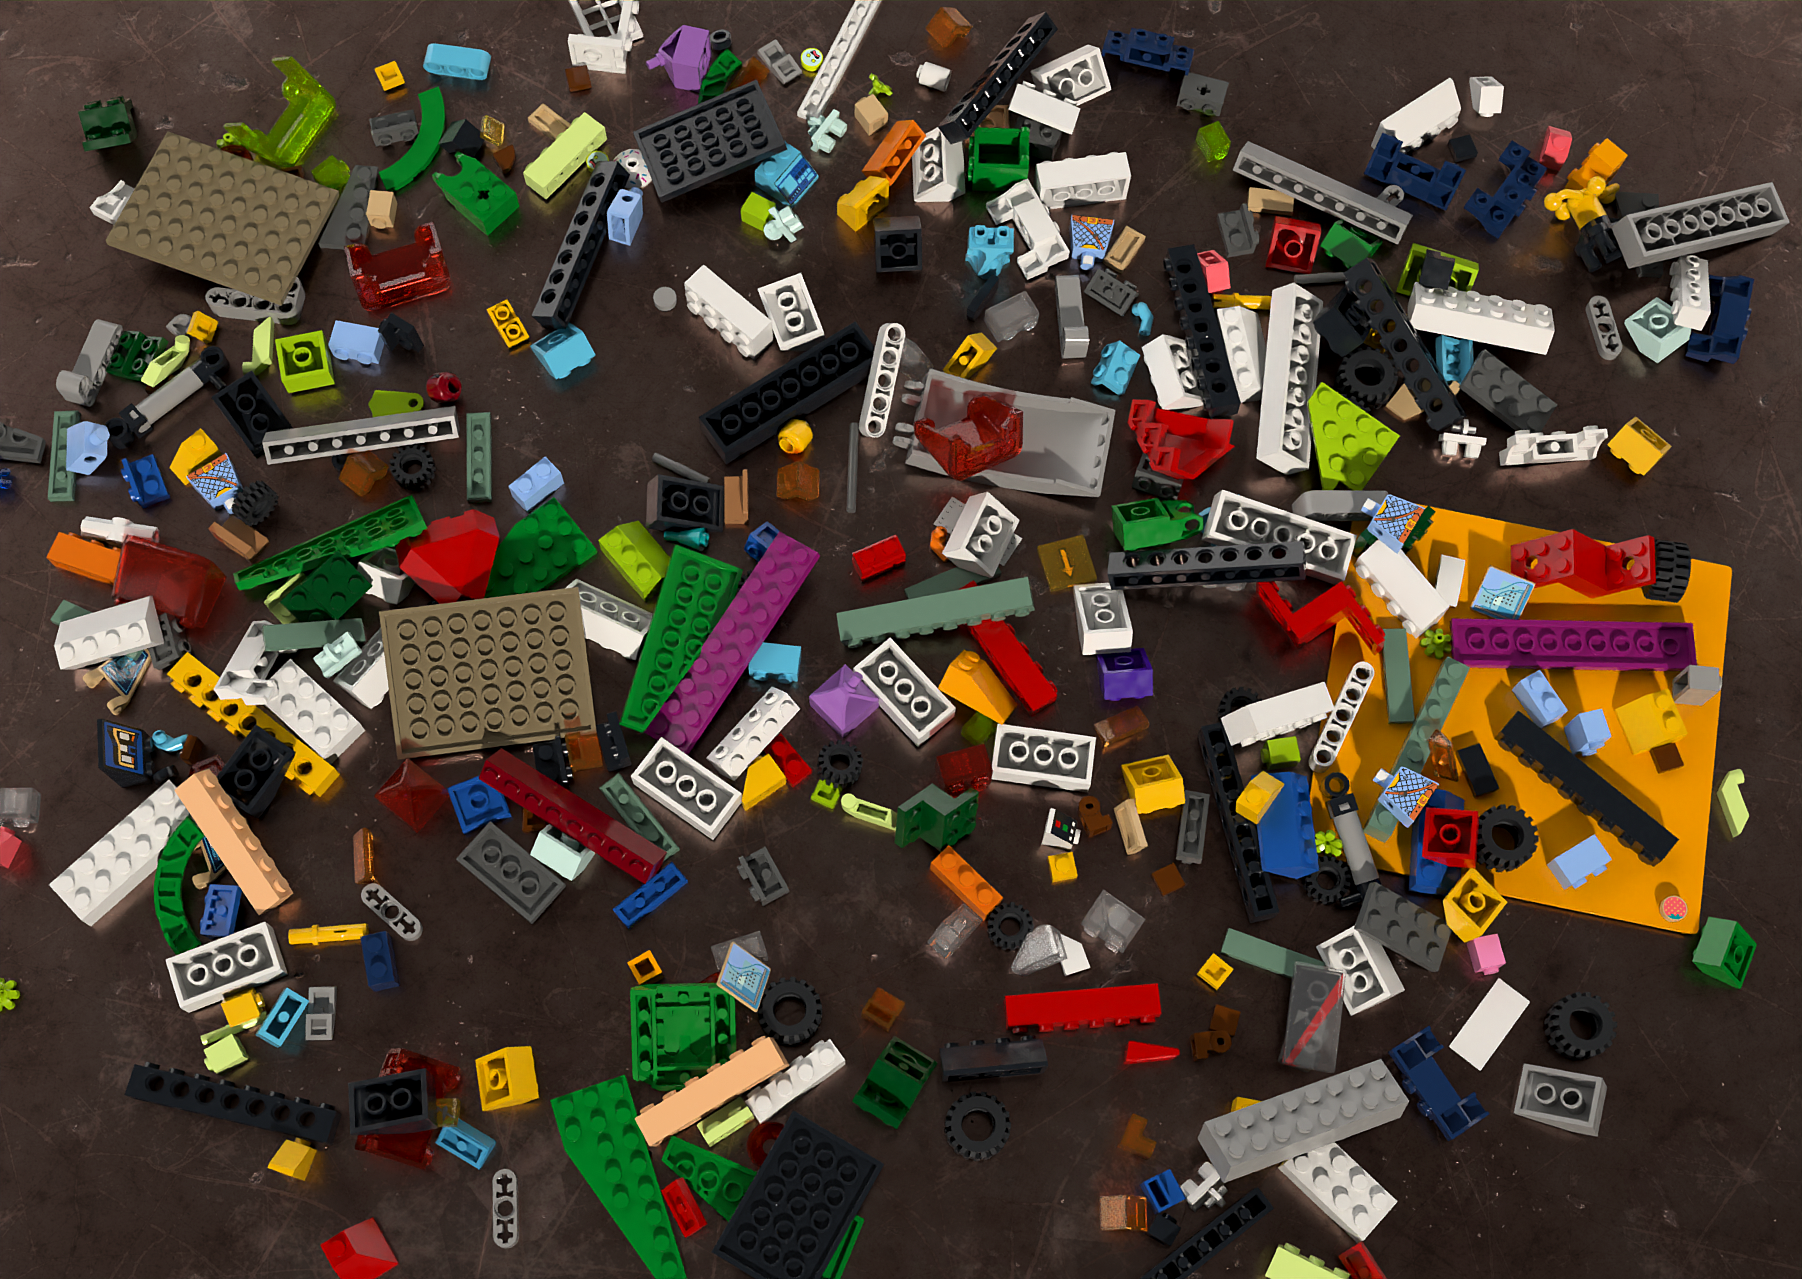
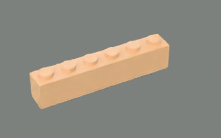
M210 769L194 773L174 790L258 915L273 910L293 894L288 881L282 877L273 859L263 849L260 840L253 834L245 818L240 815L232 799L225 793L218 782V778Z
M765 1036L759 1037L751 1043L753 1047L745 1052L743 1049L734 1052L729 1056L730 1061L723 1065L717 1063L706 1070L707 1075L700 1079L696 1076L688 1080L684 1084V1089L679 1092L673 1090L662 1097L663 1101L656 1106L652 1103L640 1110L641 1115L636 1117L635 1120L648 1145L657 1146L671 1138L672 1135H676L788 1067L789 1064L775 1039L772 1037L766 1038Z

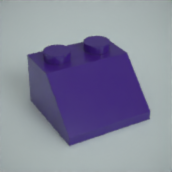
M1144 648L1131 649V652L1096 654L1100 689L1104 700L1118 701L1122 698L1131 697L1141 699L1145 696L1153 695V669Z

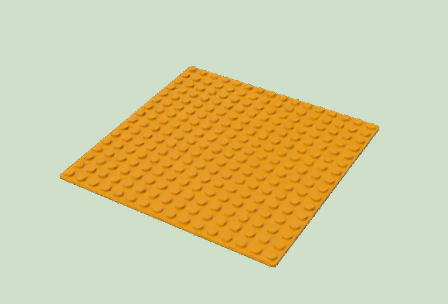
M1416 504V505H1419V506H1421V507H1423V508H1426V507H1427V506H1425V505ZM1431 507L1436 511L1431 518L1434 523L1430 526L1424 537L1412 545V549L1406 556L1433 588L1437 579L1435 577L1441 554L1465 560V567L1457 606H1450L1438 623L1430 629L1434 633L1436 629H1442L1443 635H1450V620L1452 618L1494 619L1470 609L1489 565L1511 573V545L1559 532ZM1371 521L1351 522L1350 533L1357 535L1356 540L1369 526ZM1595 540V541H1597V542H1599V543H1601V544H1603V545H1605V546L1615 544V543H1610V542ZM1352 555L1345 581H1342L1343 584L1351 586L1357 596L1355 600L1360 606L1363 604L1371 614L1369 619L1374 625L1378 624L1382 629H1404L1399 618L1388 611L1387 604L1382 598L1377 597L1373 593L1371 585L1366 579H1362L1357 574L1354 564L1358 558ZM1537 559L1531 563V569L1537 564ZM1634 559L1628 562L1627 570L1631 569L1634 565ZM1691 559L1688 586L1681 600L1677 603L1646 599L1643 595L1642 587L1591 599L1567 586L1554 583L1533 589L1519 620L1693 623L1697 666L1719 668V676L1722 677L1732 569L1725 565ZM1346 617L1335 625L1326 687L1333 705L1348 674L1356 663L1368 662L1374 668L1375 673L1334 762L1327 771L1323 773L1313 771L1309 796L1315 834L1318 831L1326 833L1327 830H1333L1336 833L1335 838L1338 839L1340 838L1333 818L1330 819L1325 802L1331 799L1325 797L1321 792V781L1333 772L1343 773L1348 778L1350 786L1346 795L1354 794L1359 809L1357 814L1362 828H1364L1383 788L1374 782L1373 778L1381 768L1390 773L1413 725L1388 723L1382 651L1374 656ZM1406 632L1414 717L1416 718L1441 664L1447 657L1452 658V650L1450 653L1443 651L1442 659H1436L1435 653L1427 656L1424 653L1427 647L1420 646V640L1426 638L1424 633L1415 639L1412 634ZM1470 668L1420 775L1439 784L1437 789L1446 790L1464 799V810L1478 811L1479 817L1493 806L1497 808L1499 805L1505 804L1506 808L1513 805L1516 806V811L1524 810V816L1526 818L1530 816L1533 819L1531 825H1536L1538 829L1534 835L1539 836V841L1535 844L1537 849L1532 853L1533 856L1520 867L1506 872V870L1496 872L1495 867L1491 870L1486 869L1487 864L1484 862L1480 865L1477 862L1479 857H1476V870L1500 895L1694 935L1699 930L1721 690L1702 706L1675 703L1688 732L1686 736L1675 743L1684 766L1658 774L1650 750L1632 755L1614 710L1645 695L1669 689L1672 696V680L1681 672ZM1541 670L1568 710L1560 719L1544 727L1542 730L1570 752L1571 749L1564 727L1580 713L1598 709L1603 710L1612 737L1604 743L1605 746L1597 749V753L1583 757L1582 754L1575 756L1679 839L1660 863L1653 867L1642 862L1638 858L1637 853L1630 848L1622 846L1616 836L1611 832L1601 829L1596 820L1580 812L1575 803L1570 799L1563 798L1554 786L1543 782L1534 770L1523 766L1518 761V757L1499 746L1498 741L1494 738L1517 711H1520L1532 721L1512 691L1519 681ZM1356 672L1358 678L1366 679L1362 672ZM1346 692L1350 700H1356V696L1353 693ZM1330 712L1326 713V719L1321 720L1318 738L1329 717ZM1336 713L1339 720L1347 721L1344 714ZM1326 734L1329 741L1337 742L1333 734ZM1480 743L1499 789L1474 798L1455 752ZM1316 755L1319 762L1327 763V759L1323 755ZM1334 779L1330 780V789L1334 792H1339L1341 788L1340 783ZM1398 820L1391 837L1385 843L1365 834L1377 870L1409 876L1412 824L1407 828ZM1493 827L1492 838L1494 842L1502 849L1513 850L1514 839L1511 833L1504 828ZM1595 834L1612 858L1610 862L1605 864L1608 869L1596 877L1592 873L1585 877L1587 882L1576 889L1570 886L1564 890L1547 864ZM1343 847L1341 848L1340 856L1332 854V857H1336L1335 861L1339 862L1341 860L1344 863H1348ZM1323 851L1321 854L1318 855L1319 858H1322L1324 856ZM1461 867V877L1468 868ZM1669 896H1678L1687 905L1686 916L1678 922H1669L1660 914V904Z

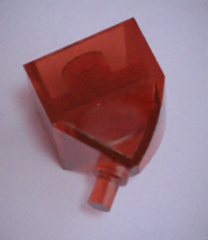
M408 758L374 795L379 804L416 833L420 831L450 796L444 786Z

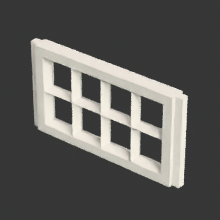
M568 0L584 35L594 37L591 30L607 25L611 36L607 38L616 39L617 34L611 23L619 21L621 14L608 18L604 8L617 3L622 8L624 0H610L601 3L600 0H595L597 5L585 10L581 9L577 0ZM600 10L604 21L589 26L584 15ZM637 20L635 32L630 35L632 41L643 37Z

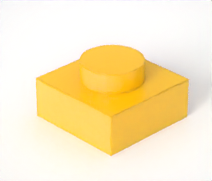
M395 61L374 69L384 91L405 83Z
M196 311L191 318L187 334L205 343L212 342L218 321L200 311Z
M1073 852L1048 856L1047 860L1052 882L1077 878L1078 874Z
M1213 953L1197 975L1217 990L1233 971V968Z

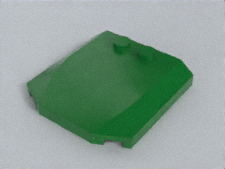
M717 983L644 984L631 987L633 1079L636 1081L641 1080L658 1091L682 1090L685 1088L684 1084L688 1080L696 1076L700 1079L707 1075L706 1070L717 1063L723 1065L730 1061L729 1056L737 1051L735 998L717 986Z

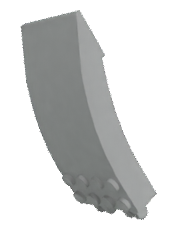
M929 369L922 383L905 381V389L919 394V396L903 394L901 400L906 404L917 407L913 425L897 423L895 427L896 431L911 436L910 439L895 436L892 441L894 445L908 449L905 464L963 480L1008 489L1044 494L1100 496L1115 416L1114 409L1073 397L1070 399L999 388L934 369Z

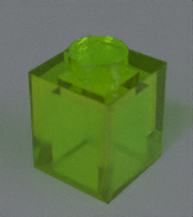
M1219 121L1200 128L1196 137V143L1208 162L1214 159L1220 160L1228 154L1231 141Z
M333 155L311 170L316 183L338 191L347 184L350 177L348 174L350 169L343 160L338 161Z
M977 711L962 727L961 735L980 750L996 733L997 724L1000 723Z

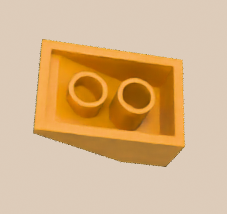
M963 650L953 660L938 687L942 692L1001 725L1004 724L1018 705L986 661L982 660L978 654L972 651Z

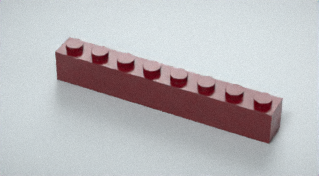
M501 748L486 759L479 780L642 883L646 884L659 871L667 854L660 847Z

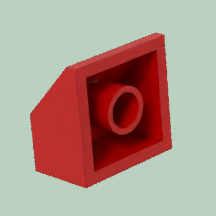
M1275 216L1266 267L1311 274L1321 235L1320 224Z
M1426 807L1422 857L1449 867L1476 869L1479 829L1478 811Z

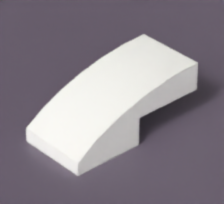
M1441 554L1434 589L1449 606L1456 607L1464 574L1465 560Z

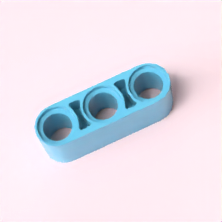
M429 44L423 67L426 71L433 74L483 80L487 78L491 55L480 49Z

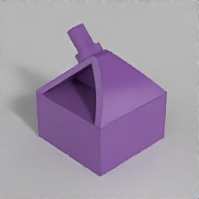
M682 25L661 45L655 57L646 61L648 69L651 70L657 66H664L675 88L699 93L712 57L709 30Z
M846 664L809 696L810 706L842 739L879 707V698L861 681L863 678L862 674L859 672L853 673Z

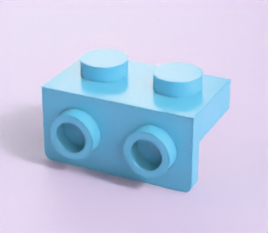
M1440 335L1435 338L1436 365L1447 383L1452 384L1453 381H1457L1461 384L1474 363L1473 340H1457Z
M1119 340L1107 344L1103 348L1100 362L1093 371L1094 376L1091 384L1094 386L1103 384L1120 396L1125 394L1140 354Z

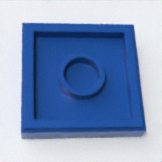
M479 776L447 788L464 835L484 828L490 821L494 824L512 817L504 795L479 780Z

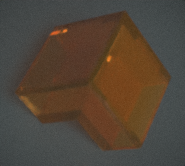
M940 7L925 29L942 47H950L957 37H965L973 26L956 8Z
M369 450L357 452L347 457L338 479L359 496L370 493L375 481L384 478L389 466Z
M799 461L778 468L777 496L785 500L800 497L809 501L818 498L820 470Z
M580 732L564 735L569 763L573 772L604 766L597 733L581 736Z
M878 987L872 998H869L863 1008L861 1017L889 1033L904 1009L905 1003Z
M1133 1113L1128 1118L1117 1147L1147 1161L1151 1158L1157 1142L1142 1135L1148 1120Z
M1133 1195L1100 1197L1101 1231H1147L1146 1197Z

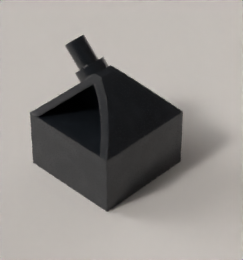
M920 217L873 218L876 271L922 270V228Z

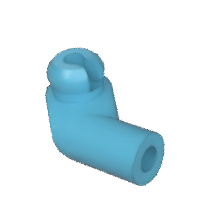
M1144 302L1136 303L1132 306V313L1135 316H1140L1142 320L1139 333L1148 336L1152 328L1153 314Z
M158 730L153 733L152 739L157 748L172 753L183 748L188 735L184 734L173 738L165 734V731Z

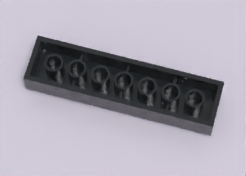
M855 321L699 416L700 429L725 464H728L778 433L789 420L801 419L867 378L870 374L875 347Z

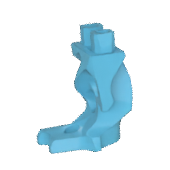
M985 225L970 227L965 261L970 262L974 272L983 279H988L992 274L997 276L1001 272L1003 265L1010 262V254L1014 252V228H1009L1008 226L986 228Z

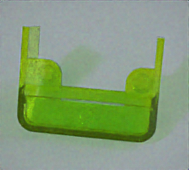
M292 56L276 57L271 62L287 76L281 90L283 96L290 104L267 136L260 130H251L243 122L225 123L223 127L249 151L286 168L293 167L298 163L334 112L336 103L333 96Z

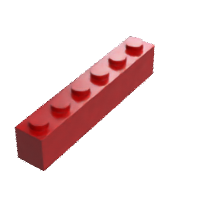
M972 580L960 589L976 587L978 585ZM991 619L981 620L982 623L979 625L968 626L967 623L964 624L1031 717L1056 702L1058 692L1056 686L1051 680L1047 681L1043 676L1044 672L1041 665L1037 661L1033 662L1028 655L1029 650L1023 642L1019 643L1014 636L1016 633L1009 623H1005L1003 620L991 621Z
M1158 983L1005 996L1003 1000L1006 1031L1013 1030V1034L1028 1033V1029L1038 1028V1032L1053 1031V1027L1064 1026V1030L1078 1029L1079 1025L1089 1024L1090 1028L1105 1026L1104 1023L1114 1022L1115 1026L1130 1024V1020H1140L1141 1024L1156 1022L1155 1018H1159L1162 1014Z

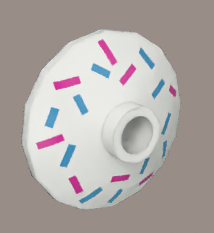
M628 149L619 153L613 161H618L630 174L625 186L626 189H631L632 187L642 188L652 181L639 149Z

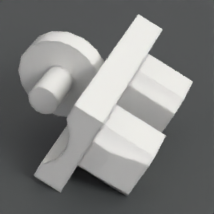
M1462 419L1460 425L1452 424L1451 431L1459 432V434H1439L1438 441L1442 442V454L1455 456L1458 444L1465 445L1464 457L1478 458L1481 446L1486 445V438L1467 436V433H1476V427H1470L1468 419Z
M1205 1162L1198 1170V1174L1205 1181L1198 1186L1191 1179H1188L1180 1187L1188 1201L1189 1207L1194 1212L1203 1204L1208 1209L1215 1203L1221 1208L1226 1204L1222 1198L1228 1191L1223 1186L1225 1183H1223L1214 1166L1209 1162Z

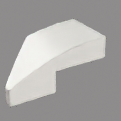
M1055 931L1049 932L1055 953L1058 954L1065 976L1090 968L1081 943Z

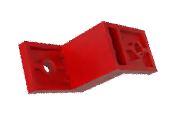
M1571 529L1511 545V574L1536 583L1534 588L1560 583L1592 599L1655 584L1654 537L1646 535L1605 546ZM1537 559V564L1531 569V563ZM1634 559V565L1631 569L1627 570L1628 562Z
M1274 581L1256 582L1257 594L1297 649L1346 617L1374 656L1383 650L1385 642L1383 637L1386 636L1383 629L1378 624L1374 625L1369 619L1371 617L1370 612L1363 604L1360 606L1355 600L1357 596L1350 585L1345 586L1341 581L1292 613L1291 611L1294 610L1292 605L1286 598L1282 600L1278 594L1279 588Z

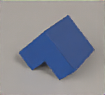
M1170 1169L1140 1184L1155 1215L1186 1199Z

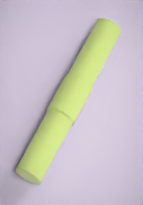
M263 1011L261 1016L231 1028L228 1024L225 1027L201 1035V1041L203 1045H207L230 1034L234 1035L242 1032L245 1029L263 1023L268 1013Z

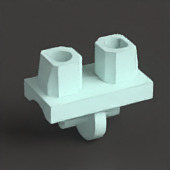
M833 109L827 118L822 115L819 118L810 117L807 123L810 127L808 134L812 136L811 141L813 142L811 150L817 152L821 149L830 153L835 146L836 140L829 135L834 133L841 138L845 134L847 124L839 119L840 112Z
M789 206L780 211L775 207L769 209V213L776 220L766 223L764 227L766 237L770 240H777L784 235L791 243L797 240L794 233L804 228L798 215L794 214Z
M346 632L332 644L327 643L324 645L323 651L313 659L321 668L324 677L329 679L335 673L340 672L351 660L359 657L362 654V650L352 634Z

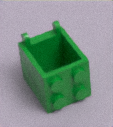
M977 127L974 131V136L969 138L968 148L969 168L967 181L972 182V191L1006 192L1016 183L1028 178L1030 135L1028 127H1022L1021 129Z

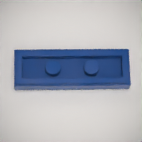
M670 862L646 884H643L613 908V911L630 930L687 884L688 880L675 864Z

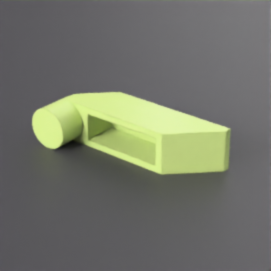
M268 317L254 329L252 362H243V375L252 370L256 376L272 364L274 321L271 317Z
M185 335L177 336L174 346L150 362L141 381L154 387L178 370L188 356L189 337Z
M1741 769L1729 771L1716 793L1733 837L1741 834L1749 818V813L1737 785L1744 783L1745 780Z
M853 794L843 795L841 806L844 811L856 818L896 831V812L855 798Z

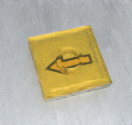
M1083 535L1037 546L1050 592L1097 580Z

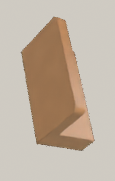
M743 470V476L724 477L725 524H749L748 470Z
M231 515L222 526L213 522L208 528L217 540L251 563L269 543L265 536L246 525L234 515Z

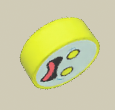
M815 48L804 50L801 54L802 67L807 71L819 70L823 64L822 53Z
M593 151L587 156L586 164L591 173L597 161H609L608 156L604 152Z

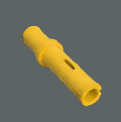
M1232 293V295L1212 294L1211 300L1219 301L1212 303L1213 309L1241 306L1246 309L1270 310L1272 296L1239 295V293Z
M367 923L327 927L312 925V928L289 929L288 939L290 945L304 943L320 945V942L361 939V936L369 935V927Z

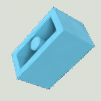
M763 642L749 663V676L759 681H766L769 678L778 679V682L790 684L792 681L798 682L801 647Z
M289 988L284 989L255 1035L277 1048L281 1047L309 1000Z

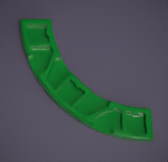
M728 49L723 51L710 66V70L701 84L698 104L723 94L730 79L742 67V62Z
M439 86L418 94L422 108V122L419 134L412 147L399 161L379 172L387 192L397 191L413 181V178L419 172L427 168L439 150L440 145L438 143L445 132L446 115L444 100Z
M189 816L181 822L170 836L158 861L154 881L156 916L166 941L176 955L195 949L203 943L191 928L182 901V882L186 865L196 846L205 837L199 826Z

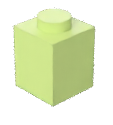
M233 1034L204 1049L207 1056L204 1062L211 1073L215 1072L221 1076L250 1060L240 1039Z

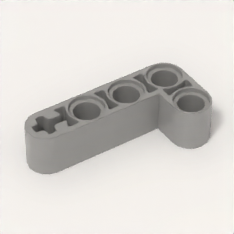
M1079 275L1055 276V296L1062 359L1086 358L1089 333L1088 327L1084 326Z
M296 277L291 288L296 289L288 292L282 306L235 289L220 287L210 289L206 293V301L212 312L219 317L261 322L271 317L274 323L292 325L299 321L301 317L305 291L299 278Z
M100 319L93 323L73 371L62 370L57 377L56 388L66 401L88 407L93 405L107 374L106 368L110 357L113 355L119 343V338L123 334V327L121 325Z
M1308 491L1301 494L1292 504L1293 514L1316 522L1372 521L1373 517L1361 511L1363 505L1368 498L1381 505L1389 494L1387 491Z

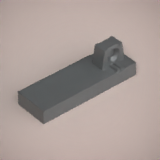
M1185 790V804H1182L1176 860H1181L1182 863L1201 864L1210 794Z

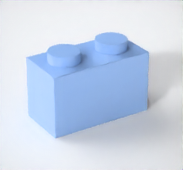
M336 320L328 346L333 356L338 359L347 360L350 358L364 364H379L384 342L378 333L379 328Z
M543 457L510 484L509 489L512 497L529 513L562 486L564 481L561 472L546 457Z
M1541 670L1522 679L1512 689L1532 721L1541 729L1557 721L1568 711Z
M1602 709L1580 713L1564 727L1573 755L1582 754L1583 757L1597 753L1598 748L1605 746L1604 743L1612 737Z
M1594 834L1553 859L1547 866L1564 890L1570 886L1576 889L1587 882L1585 877L1592 873L1596 877L1608 868L1605 864L1610 862L1612 858Z

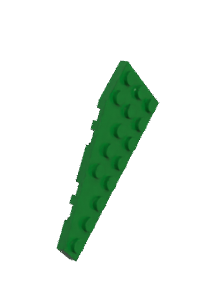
M410 495L233 573L235 584L239 591L251 589L257 585L319 568L336 551H339L348 559L382 549L386 546L392 547L409 536L415 537L421 534L423 530L427 529V526L413 496Z
M555 497L516 523L498 546L484 598L545 591L598 553L594 545Z
M679 545L673 547L619 725L639 732L645 731L662 705L699 657L703 644L734 600L743 569Z
M626 1075L551 1099L550 1102L564 1150L655 1279H687L646 1140L635 1120L638 1114Z
M673 1135L661 1159L680 1178L683 1177L686 1184L728 1222L757 1174L756 1171ZM855 1216L820 1279H841L864 1223V1218Z

